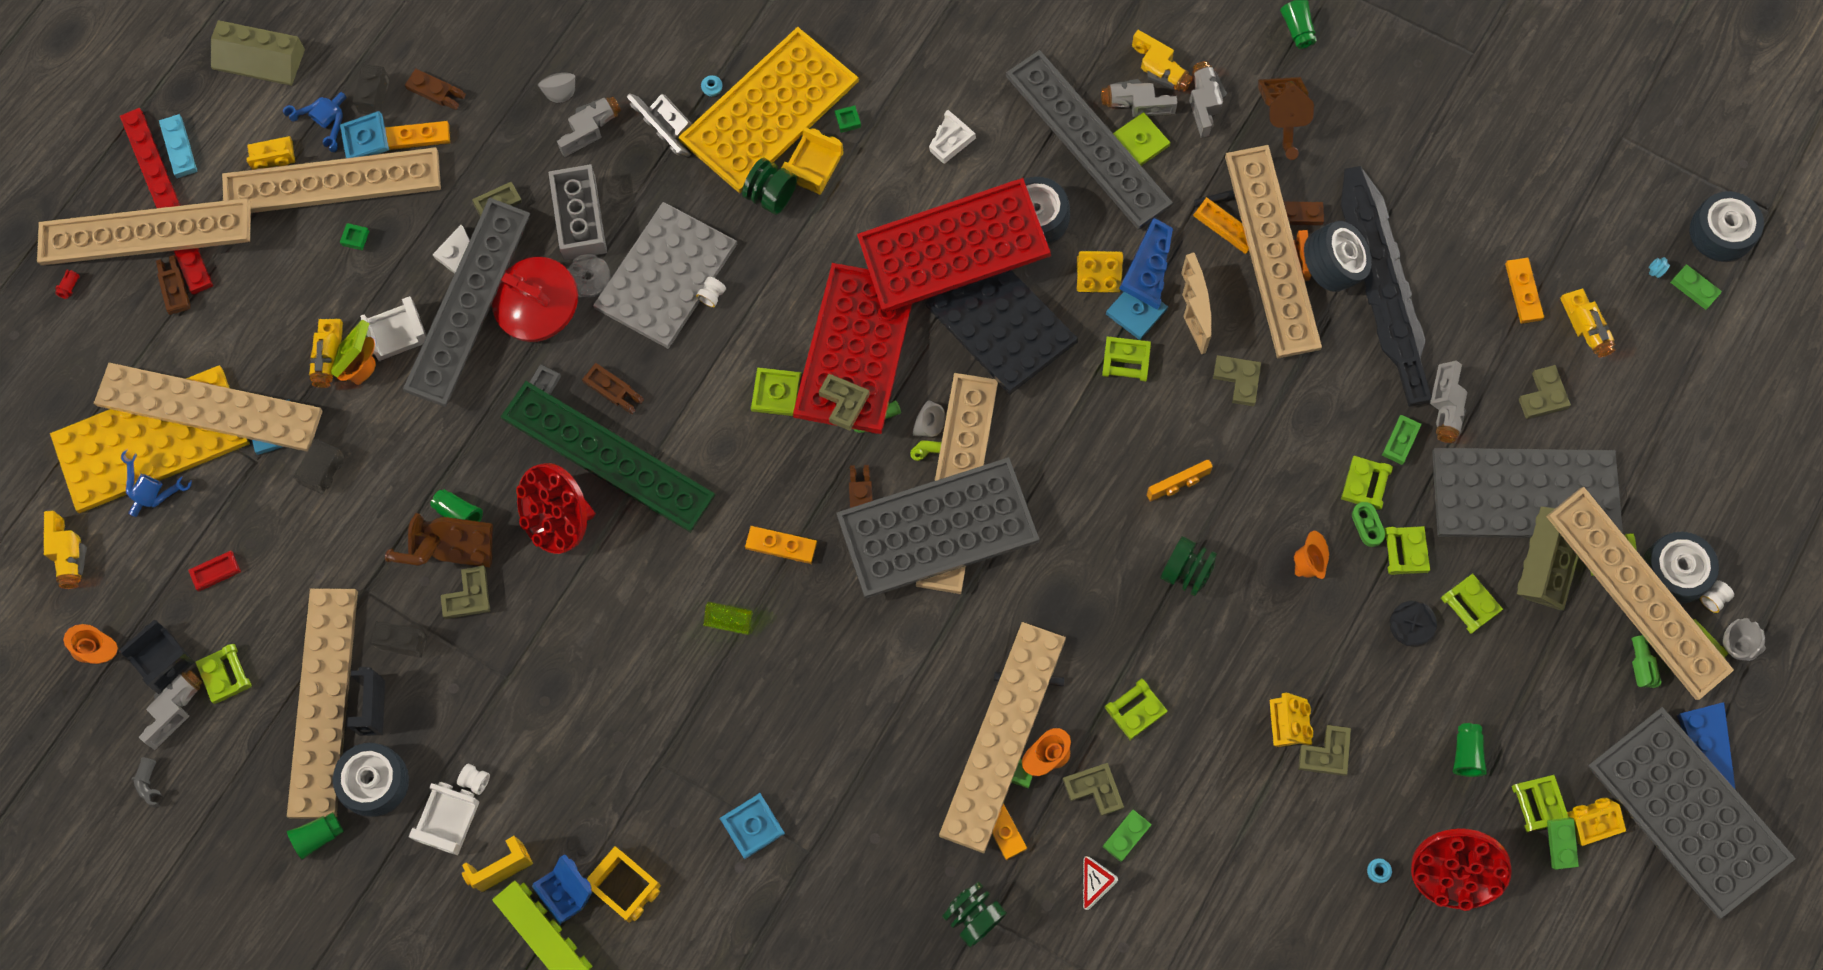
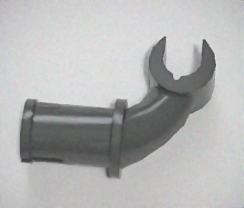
M142 757L137 773L131 780L134 781V786L140 797L150 807L156 808L160 805L152 802L151 797L163 796L158 790H151L148 786L151 783L149 779L156 761Z

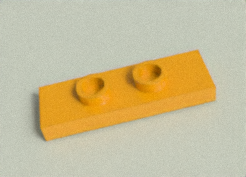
M448 121L385 128L389 150L450 143Z
M1206 197L1193 216L1246 254L1249 247L1243 224Z
M1529 258L1508 260L1505 265L1520 323L1542 321L1544 315Z
M1205 460L1150 486L1147 492L1148 499L1151 502L1166 494L1167 496L1174 495L1180 490L1179 488L1185 485L1188 487L1195 485L1200 481V478L1211 473L1213 467L1211 462Z
M751 526L745 549L812 564L817 541Z
M1003 803L992 835L1005 860H1008L1027 850V847Z

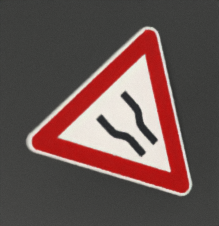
M1088 856L1084 858L1083 907L1086 910H1089L1118 881L1117 876Z

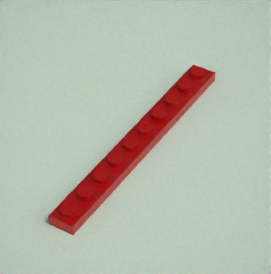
M137 108L120 115L156 208L181 206L142 110ZM198 248L174 250L189 290L193 295L213 287Z

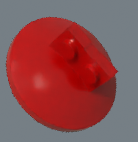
M546 257L527 258L506 270L492 302L493 313L499 326L513 338L527 342L546 340L563 330L572 319L578 303V289L572 274L561 263Z
M551 463L533 466L525 472L516 488L517 506L520 516L519 523L521 528L532 539L535 546L554 554L564 553L578 546L584 537L587 521L591 520L596 513L584 499L575 479L565 469Z
M1450 829L1438 832L1424 840L1417 847L1412 857L1411 873L1415 886L1427 899L1441 907L1445 906L1469 911L1472 908L1484 906L1501 896L1511 880V862L1507 851L1491 836L1475 830ZM1449 899L1457 901L1458 906L1447 905Z

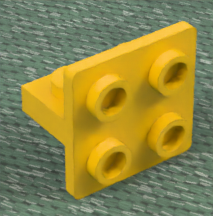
M1079 252L1076 262L1078 292L1121 291L1119 287L1122 279V252Z
M1287 692L1282 693V698L1271 699L1270 711L1274 746L1312 745L1313 729L1310 725L1309 715L1311 714V707L1308 700Z

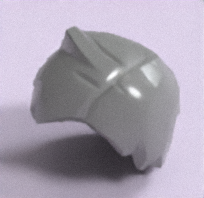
M1748 618L1737 619L1726 629L1723 636V646L1735 659L1753 660L1766 649L1764 631L1757 622H1750Z

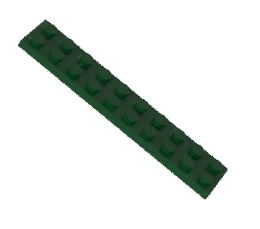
M528 381L524 382L501 415V419L690 533L715 497V493Z

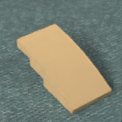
M1193 252L1186 255L1181 272L1186 282L1182 294L1187 304L1184 319L1201 354H1204L1207 351L1211 338V310L1203 272Z

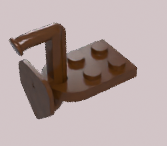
M1301 77L1258 80V89L1265 104L1270 107V122L1277 128H1283L1282 146L1286 157L1294 160L1298 157L1299 152L1293 146L1294 127L1306 126L1312 121L1314 103L1308 97L1309 93Z
M415 513L408 528V554L394 552L393 549H389L385 554V561L420 566L427 563L430 557L433 556L445 562L490 568L492 565L493 524L449 517H440L429 522L425 521L419 513Z

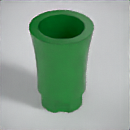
M1294 0L1284 5L1280 12L1286 21L1296 47L1304 49L1314 45L1317 40L1310 15L1309 1Z
M445 489L437 491L430 502V506L442 517L480 522L483 516L481 508L464 501Z
M1463 723L1458 726L1456 755L1452 771L1454 774L1466 777H1479L1487 774L1483 748L1484 736L1482 735L1481 725Z
M334 812L286 831L301 860L321 846L334 840L335 836L344 833Z

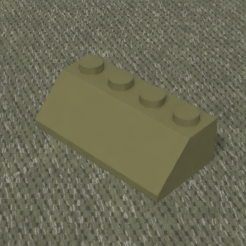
M218 20L211 37V68L213 70L292 86L305 48L297 36Z
M1541 506L1536 517L1533 536L1530 538V547L1527 558L1524 560L1522 577L1518 582L1517 594L1529 601L1564 611L1578 555L1546 517L1556 508Z

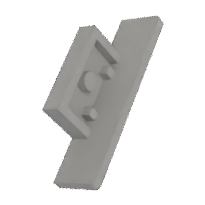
M628 94L627 98L631 101V107L645 116L643 120L658 130L656 134L662 140L669 142L671 145L670 149L678 156L684 155L689 157L691 153L678 139L692 123L669 98L661 94L649 108L640 97Z

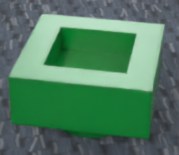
M856 106L835 110L840 133L861 128Z
M347 223L340 243L342 246L363 251L369 230L366 227Z

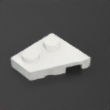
M949 110L945 112V119L942 125H939L936 137L933 138L929 146L930 152L944 164L976 139L975 133Z
M460 225L433 254L436 260L453 273L456 272L469 243L464 227Z

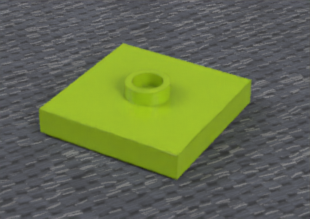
M1144 112L1113 133L1140 166L1170 146L1169 140Z
M360 321L341 342L331 369L332 375L339 377L361 352L369 327L368 322Z
M757 368L751 411L793 416L801 383V372Z

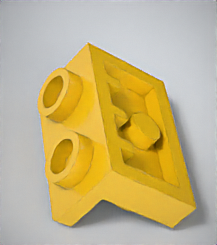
M290 136L248 144L249 157H247V163L252 170L276 166L281 167L295 163L293 143Z
M1600 798L1593 804L1576 806L1573 808V811L1567 812L1568 817L1574 819L1577 842L1581 846L1626 831L1620 805L1609 798Z

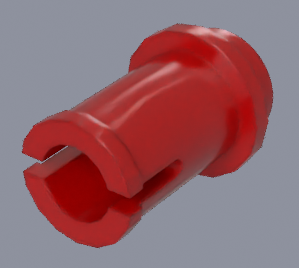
M66 270L60 284L55 287V294L64 299H68L69 296L71 297L73 295L72 290L80 275L72 270Z

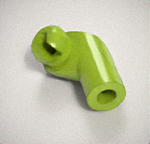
M920 441L911 450L912 459L920 461L929 452L940 453L942 442Z

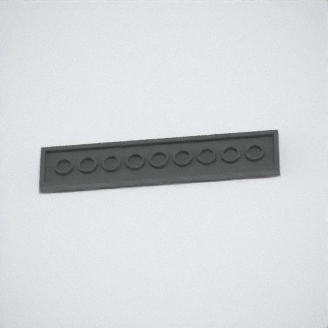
M1040 50L1006 72L1008 80L1138 230L1151 222L1153 218L1158 217L1172 207L1173 202Z
M489 197L404 385V392L443 407L447 406L498 291L501 279L510 264L529 221V212Z

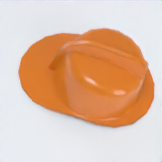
M372 337L365 338L361 352L337 377L340 381L350 380L360 385L372 375L376 366L375 359L372 356L375 348V341Z
M1317 531L1310 532L1305 545L1295 552L1296 576H1304L1306 578L1317 577L1319 579L1325 577L1329 561V549L1326 540Z
M86 624L75 625L69 628L63 639L65 647L70 651L73 658L84 663H105L116 655L118 649L116 642L97 628Z
M1060 728L1046 731L1023 756L1022 766L1026 773L1032 776H1041L1053 769L1063 767L1070 758L1071 740L1068 733Z

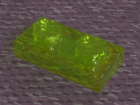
M707 602L703 626L748 635L751 628L753 611Z

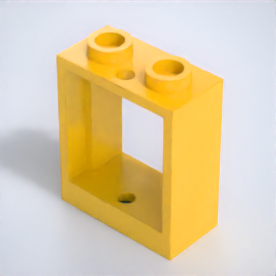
M616 846L587 878L592 892L629 923L632 919L636 921L644 912L643 906L648 901L652 902L660 893L658 889L661 885ZM621 860L649 883L626 912L598 888Z

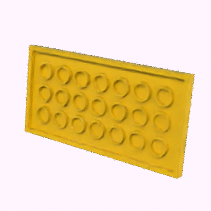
M797 27L679 136V141L738 193H741L746 177L759 159L764 157L771 163L774 162L803 135L804 127L809 129L859 82V79Z
M220 365L186 378L229 388ZM112 409L50 433L75 510L79 514L126 495L127 463H124L121 459V454L126 449L128 451L125 455L128 459H133L135 453L137 454V458L134 460L135 484L140 474H145L161 481L250 444L249 439Z

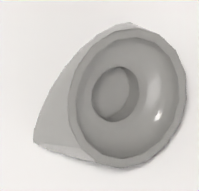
M556 73L541 80L538 86L550 101L556 103L565 102L575 92V75L571 73Z
M930 400L924 404L915 421L913 436L933 437L942 431L946 415L941 405Z

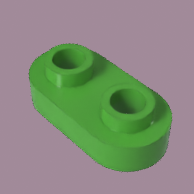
M1368 502L1358 503L1352 511V519L1362 542L1367 546L1376 547L1384 540L1385 530L1374 506ZM1359 513H1365L1367 518H1361ZM1373 533L1376 538L1371 539L1368 534Z

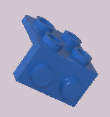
M566 855L559 858L552 872L532 885L536 894L559 925L582 911L592 894L589 881L580 875L575 862L572 859H568Z

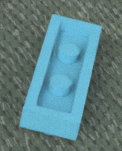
M180 114L159 120L175 177L180 178L198 172Z

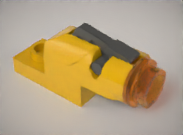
M1137 30L1133 36L1132 47L1137 52L1146 54L1142 60L1141 69L1148 73V79L1168 88L1185 92L1193 77L1176 62H1171L1174 50Z
M1583 288L1562 295L1560 299L1577 336L1584 335L1587 344L1599 358L1612 354L1615 351V340L1596 302H1589Z
M319 319L318 333H314L309 372L310 380L314 387L327 388L333 381L331 369L342 339L343 322L341 319Z
M45 511L44 555L55 563L56 582L59 583V587L63 589L77 588L83 574L87 547L81 543L79 535L75 532L64 531L65 523L60 515L55 511Z

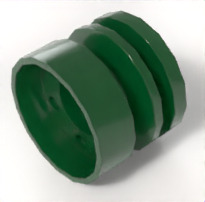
M763 157L754 164L746 177L742 189V197L749 201L751 200L756 205L761 203L763 209L777 215L791 199L796 188L797 175L784 168L778 170L777 164L771 163Z
M1182 536L1170 556L1160 579L1174 585L1181 577L1184 579L1182 590L1186 591L1191 582L1194 586L1190 594L1196 596L1205 587L1215 567L1217 553L1212 551L1206 560L1203 556L1207 548L1203 547L1196 555L1193 553L1196 543Z
M980 882L961 892L950 903L947 911L942 916L945 921L950 920L955 915L957 916L950 925L953 929L962 923L966 926L960 933V937L970 948L985 937L1007 914L997 901L988 906L984 904L990 895L988 891L979 897L977 896L983 888Z

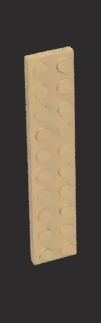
M1269 145L1226 153L1225 159L1277 359L1321 350L1322 345Z
M437 148L222 174L223 201L247 198L251 201V213L441 190Z
M245 198L39 222L37 263L49 265L250 242L251 201Z
M108 363L94 404L98 407L307 452L310 450L322 414V409L319 407Z
M954 373L935 481L984 465L998 382L995 379ZM966 566L916 582V587L961 594Z
M1585 487L1578 489L1546 516L1695 700H1700L1734 671Z
M310 589L287 817L289 819H317L332 812L337 817L338 797L333 788L332 777L335 765L343 754L358 597L356 589Z
M1024 622L1021 623L939 837L985 853L1066 637Z

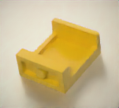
M804 127L802 131L803 137L788 163L784 162L781 168L797 175L796 185L821 195L843 155V144L835 137L829 138L822 135L816 129Z
M515 836L505 840L511 854L478 872L467 862L464 863L462 866L465 871L462 872V876L467 885H471L473 889L476 888L483 892L532 865L533 862L524 844Z

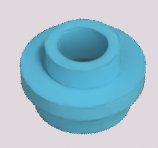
M707 76L701 83L702 91L708 96H717L722 90V81L717 76Z
M1665 257L1661 259L1656 258L1649 266L1651 269L1649 274L1657 278L1661 277L1670 267Z
M1375 859L1369 863L1367 873L1372 881L1384 883L1390 879L1392 868L1386 860ZM1376 867H1380L1383 870L1382 875L1376 874Z

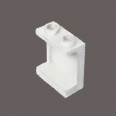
M410 296L402 299L404 304L402 306L367 318L365 314L360 316L361 320L369 323L366 336L374 339L375 348L373 354H375L379 361L423 345L427 337L417 308Z
M439 782L438 785L431 783L430 789H432V792L416 829L412 828L409 838L458 856L479 801L473 798L475 794L461 789L459 793L453 791V786Z

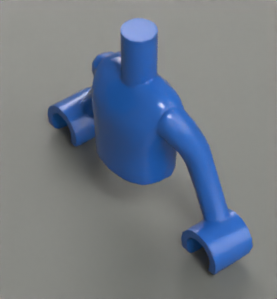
M340 92L333 100L321 97L311 105L298 110L290 105L284 107L283 113L285 116L290 114L289 118L291 121H296L300 115L306 113L323 128H326L334 121L331 134L323 139L324 147L330 145V152L338 150L336 138L343 118L339 105L347 98L344 93Z
M128 449L121 454L122 461L127 463L126 494L134 501L129 514L134 517L138 516L142 506L156 507L179 489L185 491L192 485L191 480L188 486H183L181 484L183 476H181L176 484L158 495L163 484L148 475L140 474L137 482L134 484V460L137 458V454L135 453L133 459L126 457L125 454Z

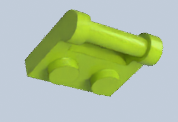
M1107 337L1102 376L1109 377V375L1140 378V381H1147L1151 342ZM1111 361L1140 364L1141 370L1110 366Z
M1353 456L1341 499L1355 504L1368 502L1376 510H1381L1388 475L1392 473L1393 467L1386 463H1377ZM1374 471L1379 473L1373 498H1368L1366 496Z
M1424 526L1384 528L1390 564L1388 566V574L1428 573L1430 571ZM1395 537H1401L1404 565H1400L1398 561Z
M1473 574L1441 597V600L1444 603H1448L1467 625L1466 629L1470 634L1503 610ZM1456 595L1464 601L1478 620L1475 621L1455 598Z
M235 644L227 645L222 650L196 661L213 704L219 703L252 686L249 678H246L236 653L238 650ZM226 658H228L237 683L234 685L231 683L223 662Z
M1143 679L1137 681L1135 687L1115 702H1109L1105 705L1107 712L1129 740H1132L1168 712ZM1141 693L1146 697L1121 716L1118 710Z
M1554 775L1511 786L1513 793L1517 794L1526 821V825H1524L1526 832L1547 828V820L1569 818ZM1532 789L1542 819L1541 821L1536 822L1526 790Z

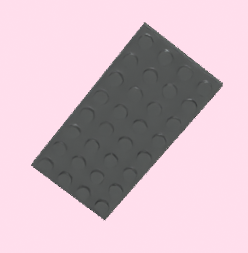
M1434 448L1432 451L1438 537L1531 538L1540 507L1557 508L1582 487H1585L1623 534L1615 450Z
M1009 457L836 513L865 599L1039 542L1038 534Z
M1663 707L1588 765V768L1718 919L1723 918L1796 859Z

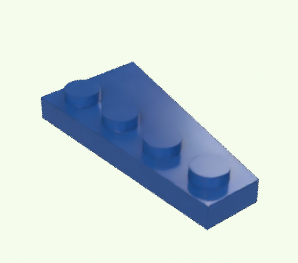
M1153 218L1119 289L1158 309L1161 305L1160 297L1164 286L1163 279L1167 268L1166 260L1170 249L1173 228Z
M1724 702L1677 715L1682 730L1735 789Z

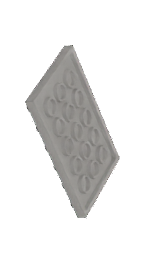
M662 202L594 303V309L669 349L700 302L699 298L701 295L696 297V294L700 289L704 288V282L707 277L715 278L735 249L737 241Z

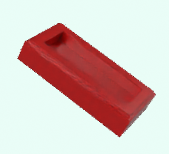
M232 551L188 570L198 592L241 573Z

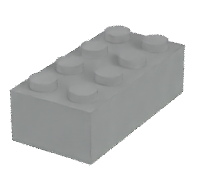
M592 165L549 171L559 248L563 259L570 260L607 253L596 177Z

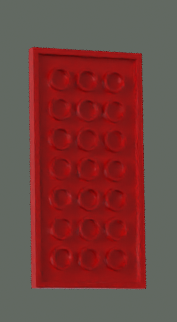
M1023 178L857 234L883 313L1051 256Z
M832 263L796 399L793 418L835 425L829 422V418L837 403L819 396L821 386L828 374L863 387L870 392L851 429L882 434L912 304L883 313L869 269Z

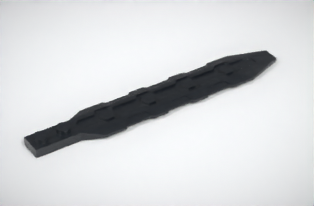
M1361 166L1346 168L1344 170L1341 208L1345 222L1352 224V226L1360 231L1370 249L1372 266L1369 275L1364 279L1366 285L1365 292L1368 303L1372 306L1378 327L1376 331L1381 349L1398 368L1408 406L1431 403L1432 397L1421 363L1425 338L1412 304V293L1409 283L1405 280L1399 259L1401 256L1390 229L1389 215L1384 198Z

